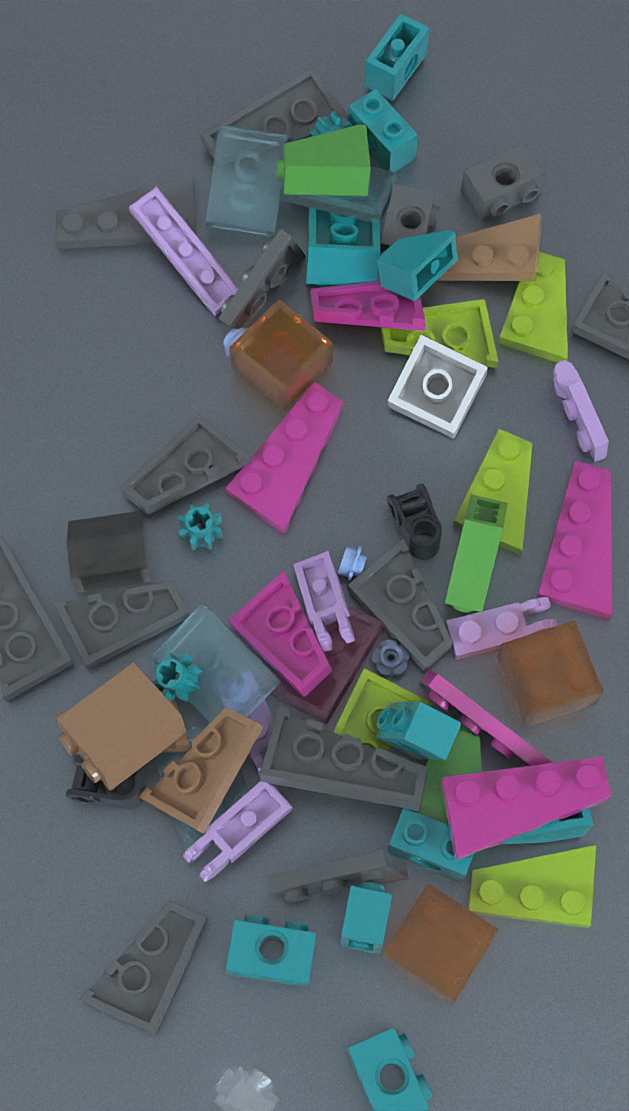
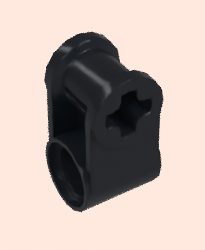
M424 484L416 485V490L399 496L394 494L388 495L387 504L389 511L409 548L410 554L422 560L434 557L440 549L442 526ZM419 533H427L431 535L433 539H431L430 541H421L416 538V535H418Z
M81 756L75 757L73 764L77 767L72 788L66 792L68 799L86 804H103L124 809L135 808L144 801L139 796L146 789V786L137 771L127 778L135 781L134 789L127 795H118V786L110 791L101 780L94 783L81 766L84 760Z

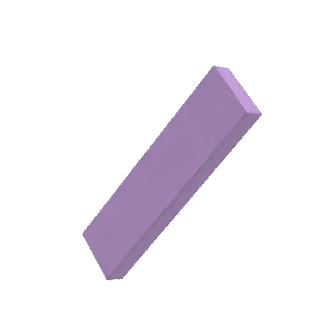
M156 186L130 205L129 211L216 318L222 314L221 308L225 300L229 296L235 295L239 288Z

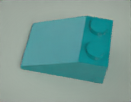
M310 195L306 283L330 286L377 281V258L380 257L378 195Z

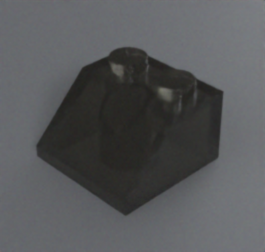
M142 511L68 521L67 552L70 578L77 593L152 582Z

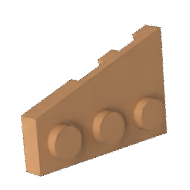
M541 214L457 236L458 260L437 281H536L542 226Z
M225 707L192 741V748L178 762L173 760L163 770L166 775L152 789L147 787L140 794L139 798L204 834L263 726Z

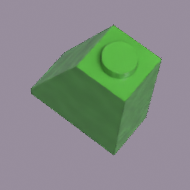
M359 124L285 143L283 158H277L276 178L277 180H283L284 194L368 196L371 167L366 125Z
M471 494L445 604L452 605L456 610L466 613L483 611L508 503Z
M460 725L446 760L428 759L426 764L427 777L420 811H412L449 825L441 785L442 778L482 772L480 737L473 735V731L465 725Z

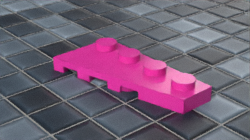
M314 382L251 457L252 463L244 466L225 488L226 494L285 535L294 510L298 507L303 496L305 486L316 468L322 449L326 446L343 409V401Z
M574 461L537 598L548 597L550 603L609 620L612 617L611 470Z
M428 669L420 680L423 685L431 690L427 695L431 700L444 710H447L450 705L463 714L459 721L478 735L481 730L488 733L494 738L490 745L508 759L514 753L525 762L523 767L553 763L438 673Z
M603 757L443 777L441 781L455 862L469 857L470 854L482 849H489L499 845L505 840L522 833H528L541 828L542 825L559 818H566L608 801L611 797Z

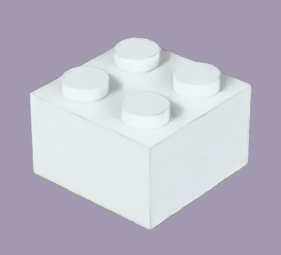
M421 335L388 399L389 408L454 439L487 375L488 367Z

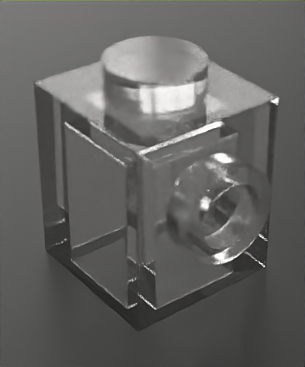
M241 1066L235 1073L228 1069L213 1089L218 1093L213 1102L224 1111H274L281 1099L268 1089L273 1081L254 1066L248 1072Z

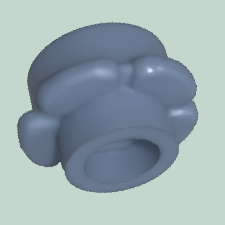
M385 640L381 642L380 647H376L373 650L372 662L376 665V670L381 675L387 677L401 675L408 668L407 660H409L410 654L402 645L397 644V641ZM393 655L395 659L389 661L387 657Z

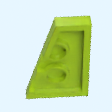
M539 252L536 281L519 282L498 344L557 363L560 360H568L565 259Z
M485 299L424 307L426 331L380 327L385 352L410 356L420 336L423 335L486 367H498L499 361Z
M498 429L454 519L453 526L461 530L463 529L471 494L506 502L508 505L499 546L521 556L533 443Z
M364 668L332 732L344 736L346 733L360 739V744L374 750L381 748L387 751L391 746L375 739L379 730L377 728V721L383 709L389 706L390 703L422 702L428 706H431L433 703Z
M596 845L472 870L468 913L589 928L592 920Z

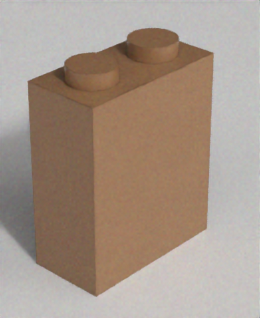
M134 662L56 719L62 731L58 739L71 756L78 753L84 760L81 766L94 783L101 780L110 791L187 733L182 715Z

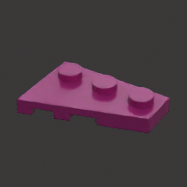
M380 281L310 289L314 322L426 331L421 298L419 297L416 301L382 288Z
M284 571L227 620L231 628L303 697L332 672Z

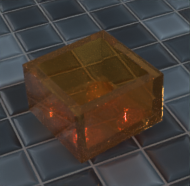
M280 299L229 347L231 367L282 410H285L333 363V342Z
M575 620L501 644L497 659L524 728L595 705L604 692Z
M428 883L385 950L382 960L452 1005L499 929Z

